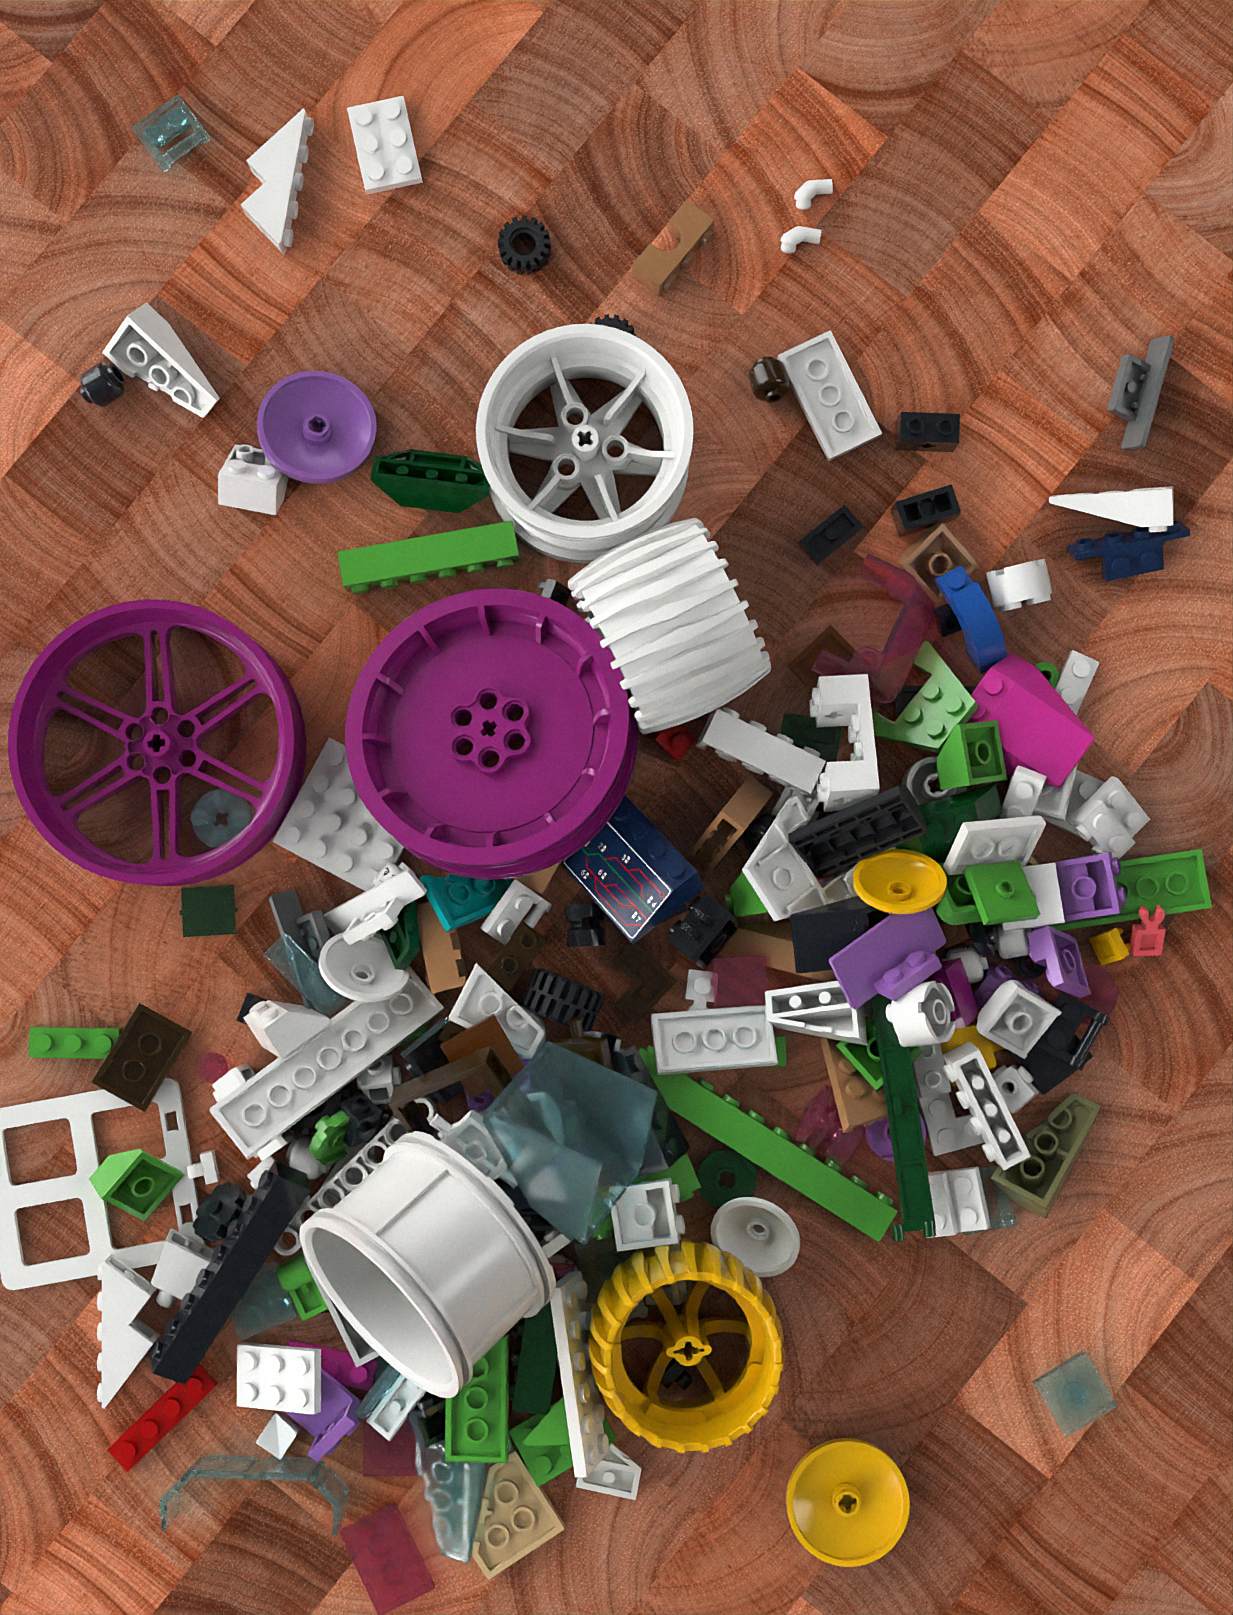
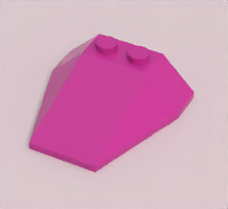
M1014 653L1009 654L993 665L971 694V697L979 707L967 723L997 720L1006 775L1013 776L1019 765L1047 776L1045 785L1060 788L1095 740L1094 736L1038 668Z

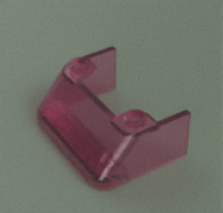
M867 553L855 576L887 590L892 598L904 603L882 652L871 647L859 648L852 656L850 662L822 649L811 670L823 676L868 674L870 698L880 703H890L896 699L905 683L934 619L933 609L935 606L912 574Z

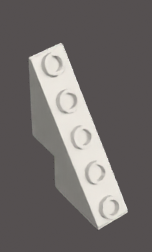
M304 108L246 160L252 173L263 184L241 204L245 215L283 255L286 253L287 247H291L293 242L291 224L292 219H296L298 215L296 196L297 191H302L304 177L301 169L302 164H306L308 160L309 148L306 142L307 137L312 135L314 128V119L307 116Z
M113 1254L104 1262H99L97 1268V1278L102 1280V1292H99L97 1298L98 1311H102V1322L98 1324L97 1339L102 1341V1353H99L97 1359V1370L102 1372V1383L98 1385L97 1400L102 1402L103 1409L109 1404L160 1336L136 1318L158 1288L154 1287L149 1281Z

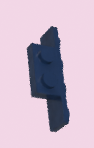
M1174 520V524L1167 526V531L1149 532V527H1136L1131 532L1107 533L1103 538L1094 540L1091 538L1079 539L1075 544L1067 545V552L1075 560L1101 555L1103 578L1106 581H1112L1163 570L1162 542L1190 536V529L1178 520Z

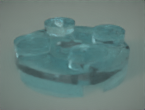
M221 788L203 795L194 806L190 819L196 836L204 844L217 848L243 831L252 822L253 814L251 806L246 799ZM219 812L222 814L229 813L227 817L229 824L227 826L222 824L216 825V815Z

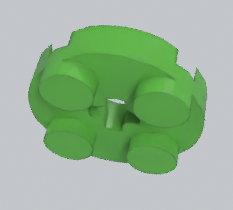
M343 1111L331 1117L328 1115L323 1116L315 1125L317 1132L312 1138L308 1152L323 1165L334 1164L348 1155L345 1149L349 1146L343 1141L350 1118Z

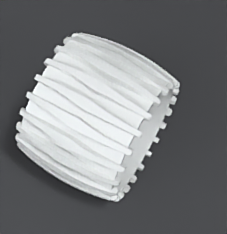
M697 518L661 526L627 540L592 561L568 580V587L572 591V597L575 600L581 599L577 603L578 610L580 612H587L589 617L585 621L603 639L600 641L602 648L609 647L615 658L610 663L612 668H620L624 677L620 685L623 690L629 688L632 697L628 702L632 708H635L637 726L642 734L675 727L712 712L744 693L771 670L768 652L760 651L765 646L764 639L762 637L756 638L753 632L758 628V624L755 619L748 621L744 609L749 607L747 600L740 602L733 589L739 583L737 579L729 581L724 571V568L729 565L725 558L718 560L714 552L719 549L716 541H707V538L710 537V532L707 528H703V523Z

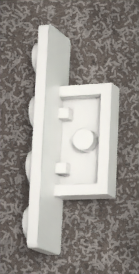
M406 869L330 910L323 917L327 926L335 935L345 932L342 937L349 945L359 940L365 942L376 931L382 928L386 931L393 927L398 921L397 916L403 906L424 896L427 889L411 869Z

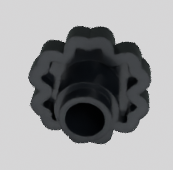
M229 1182L216 1186L212 1195H207L196 1210L198 1217L193 1223L195 1234L211 1243L223 1240L227 1236L230 1223L234 1219L237 1220L243 1211V1205L247 1198L246 1192L238 1185H231Z

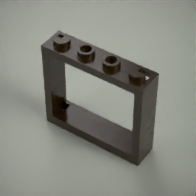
M491 1046L394 1088L389 1107L394 1112V1118L399 1119L406 1129V1133H413L414 1131L424 1132L432 1135L439 1141L440 1137L433 1127L429 1125V1121L414 1100L479 1073L525 1142V1144L520 1145L519 1154L508 1164L507 1168L513 1173H518L550 1159L554 1140Z

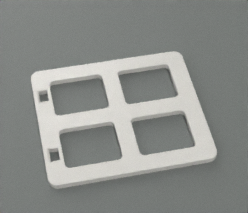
M166 1078L152 1101L159 1106L166 1156L160 1160L177 1168L184 1174L172 1189L179 1232L205 1245V1240L197 1236L193 1228V1223L198 1217L196 1210L199 1207L195 1178L189 1179L187 1170L188 1165L193 1163L180 1085L175 1079ZM102 1089L0 1108V1274L2 1283L7 1289L18 1290L97 1275L99 1262H104L111 1254L131 1269L158 1263L165 1240L119 1249L113 1246L106 1201L100 1198L89 1180L91 1175L100 1166L93 1123L94 1113L133 1105ZM175 1111L178 1130L169 1131L166 1113ZM61 1118L68 1119L77 1164L76 1174L20 1185L13 1184L4 1136L5 1130L7 1128ZM67 1199H81L90 1246L89 1254L32 1265L26 1264L23 1258L17 1210L23 1207ZM190 1203L193 1222L184 1223L181 1206Z

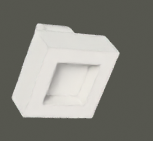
M214 1150L202 1152L200 1154V1163L188 1165L189 1179L204 1175L206 1185L220 1180Z

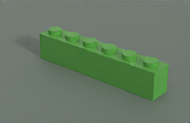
M513 521L337 552L343 587L347 592L352 591V594H364L370 591L369 588L381 586V589H392L398 587V583L410 581V584H420L427 582V578L439 576V579L453 578L457 576L456 572L467 570L469 574L481 573L486 571L485 567L497 565L498 569L512 567L515 565L514 562L520 561Z

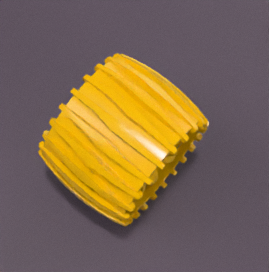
M680 1239L679 1243L647 1247L643 1250L640 1248L624 1263L621 1261L614 1268L610 1279H606L601 1286L598 1300L594 1303L591 1311L588 1334V1350L592 1372L596 1384L610 1410L621 1419L623 1424L638 1437L643 1436L650 1444L658 1448L662 1446L670 1448L677 1453L685 1454V1451L707 1453L709 1449L721 1445L727 1447L732 1444L734 1439L745 1432L749 1434L753 1430V1425L761 1416H766L770 1409V1403L774 1395L778 1394L780 1388V1373L784 1369L785 1352L783 1348L784 1334L779 1316L776 1315V1306L769 1292L762 1288V1282L750 1268L745 1267L741 1260L730 1252L720 1251L715 1245L707 1242L699 1244L689 1239ZM682 1280L694 1281L685 1299L681 1315H679L661 1286L674 1284L676 1281ZM711 1284L721 1290L724 1289L741 1307L746 1318L711 1317L698 1320V1309L709 1285ZM647 1294H651L666 1324L645 1321L626 1323L634 1307ZM734 1332L743 1334L750 1343L745 1360L737 1368L734 1376L726 1383H721L705 1355H709L712 1352L706 1337L712 1333ZM648 1337L657 1339L663 1344L648 1371L642 1391L633 1384L624 1368L621 1352V1341ZM675 1358L684 1366L696 1365L709 1386L711 1393H705L702 1397L691 1400L667 1401V1399H659L658 1388L666 1367Z

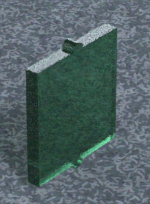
M234 885L181 888L182 910L179 911V914L182 916L183 937L236 934L235 913L238 912V908L235 907Z

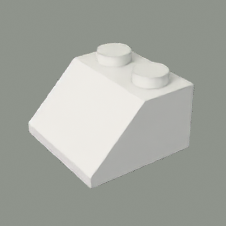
M271 1000L255 1004L249 1010L250 1013L243 1017L260 1045L281 1059L331 1023L327 1016L312 1008L307 1009L303 1005Z

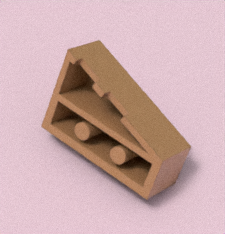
M430 902L417 904L418 933L420 938L419 955L421 960L424 959L427 971H424L428 988L434 994L465 986L470 974L458 928L446 932Z

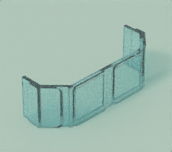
M204 1455L179 1476L162 1495L159 1503V1516H162L161 1530H166L179 1514L180 1489L192 1478L310 1481L334 1507L332 1535L337 1536L348 1509L349 1487L332 1469L327 1470L324 1466V1461L316 1462L312 1458L282 1457L280 1460L277 1457L255 1459L254 1456Z

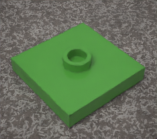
M1019 861L967 866L963 870L984 925L1033 920L1040 915Z

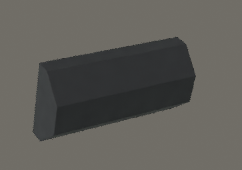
M899 785L790 832L788 837L789 843L804 862L807 863L815 876L821 878L862 859L928 833L916 799L906 785Z

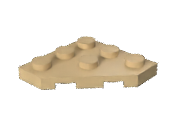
M517 1448L509 1452L507 1463H492L489 1468L472 1549V1556L487 1580H490L565 1529L564 1522L541 1486L537 1487Z

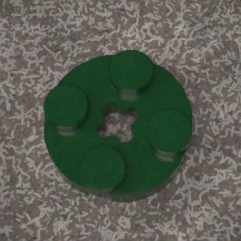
M732 1148L716 1150L707 1155L700 1164L697 1178L701 1188L698 1190L702 1198L715 1208H720L732 1199L753 1197L757 1180L756 1170L749 1159ZM726 1172L727 1174L733 1173L735 1175L732 1179L733 1185L731 1187H728L726 1184L721 1186L718 1183L722 1179L721 1173Z

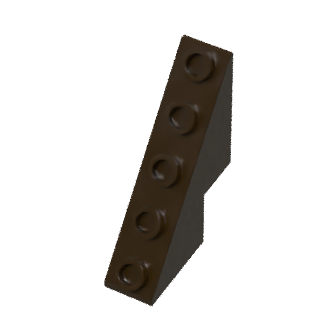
M523 922L486 973L509 995L548 939ZM450 1020L436 1040L442 1044L467 1028Z

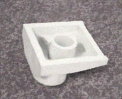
M1009 980L999 986L978 1014L976 1029L981 1035L1025 1059L1028 1052L1062 1012L1026 989L1021 982Z

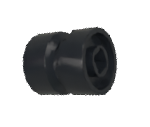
M596 903L566 905V922L571 924V928L567 930V947L606 945L605 928L600 926V923L605 920L604 912ZM582 918H589L590 926L582 927Z

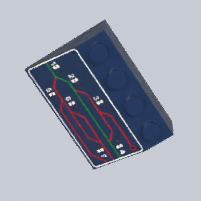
M624 795L618 808L599 833L584 847L564 859L561 863L632 944L636 943L704 889L698 871L626 795Z

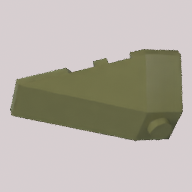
M1076 1093L1070 1095L1048 1115L1045 1121L1026 1134L1023 1141L1031 1157L1006 1170H1003L998 1165L991 1177V1181L1019 1206L1047 1219L1094 1125L1101 1106Z

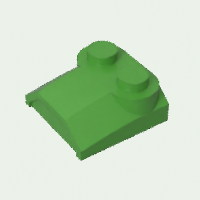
M945 862L938 864L943 868ZM944 870L947 877V886L943 898L936 906L938 916L944 922L951 925L982 922L964 874L948 875Z

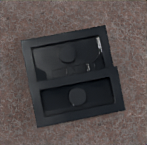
M1076 1033L1065 1051L1071 1055L1074 1054L1081 1041ZM1036 1046L1032 1047L1025 1059L1006 1049L1020 1067L1023 1066L1034 1079L1032 1081L1042 1095L1077 1071L1074 1067ZM1090 1051L1084 1059L1085 1063L1093 1057Z

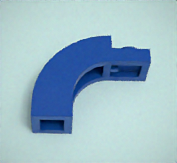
M962 565L936 578V586L955 613L965 637V652L980 674L988 671L993 665L1007 657V652L999 622L978 582L973 583Z

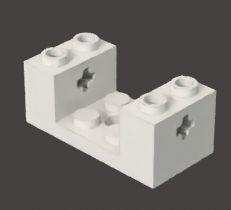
M868 674L821 676L818 679L817 688H812V699L809 701L810 717H815L816 728L848 726L849 743H854V753H851V761L827 762L825 772L820 773V784H817L818 802H823L824 812L841 811L878 795L880 789Z

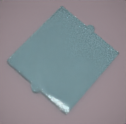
M446 1017L440 1020L401 1052L400 1055L405 1059L407 1054L447 1026L450 1021Z

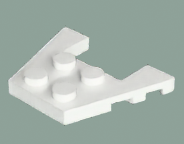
M797 796L791 797L786 801L742 869L774 921L788 918L794 913L857 896L844 882L845 872L838 873L824 885L820 886L807 863L804 862L789 843L788 833L795 831L811 819Z

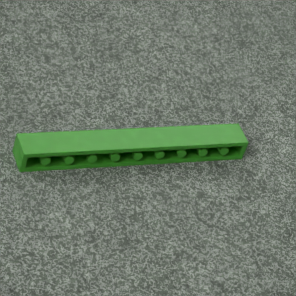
M649 1045L645 1049L640 1046L638 1053L641 1055L645 1066L669 1109L878 1242L881 1240L898 1212L891 1206L894 1200L880 1191L876 1195L866 1190L868 1184L855 1175H852L850 1179L840 1173L842 1167L827 1158L824 1163L814 1157L817 1151L805 1143L801 1142L800 1146H797L789 1141L792 1135L780 1127L776 1126L774 1130L764 1125L766 1119L755 1111L750 1110L748 1114L738 1108L740 1105L739 1101L726 1093L723 1098L713 1092L715 1086L700 1077L698 1081H695L687 1076L688 1073L657 1075L654 1047Z

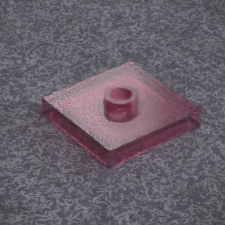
M364 1412L363 1477L424 1476L425 1449L419 1448L410 1420L407 1419L394 1438L388 1441L366 1422L373 1412Z

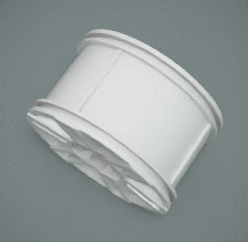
M414 1131L413 1133L402 1135L385 1151L382 1165L332 1209H319L300 1227V1242L306 1259L323 1289L347 1321L393 1368L417 1386L443 1398L454 1397L472 1379L473 1366L522 1317L535 1316L552 1299L554 1287L556 1286L552 1265L548 1263L540 1244L526 1222L513 1207L514 1203L489 1176L486 1177L459 1153L436 1140L432 1135L424 1132Z

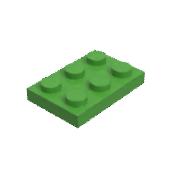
M557 1402L550 1406V1410L557 1404ZM536 1414L509 1431L537 1487L573 1467L571 1445L527 1446L523 1442L546 1416ZM605 1415L603 1429L604 1434L608 1436L610 1445L618 1440Z

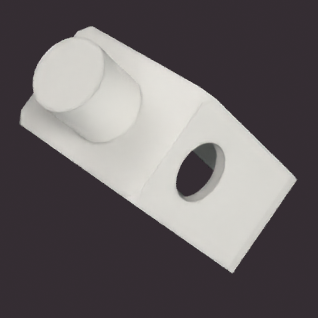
M171 1228L164 1242L151 1281L154 1287L160 1289L156 1302L165 1308H171L177 1298L182 1300L186 1293H190L195 1286L199 1272L203 1268L206 1269L210 1263L214 1249Z

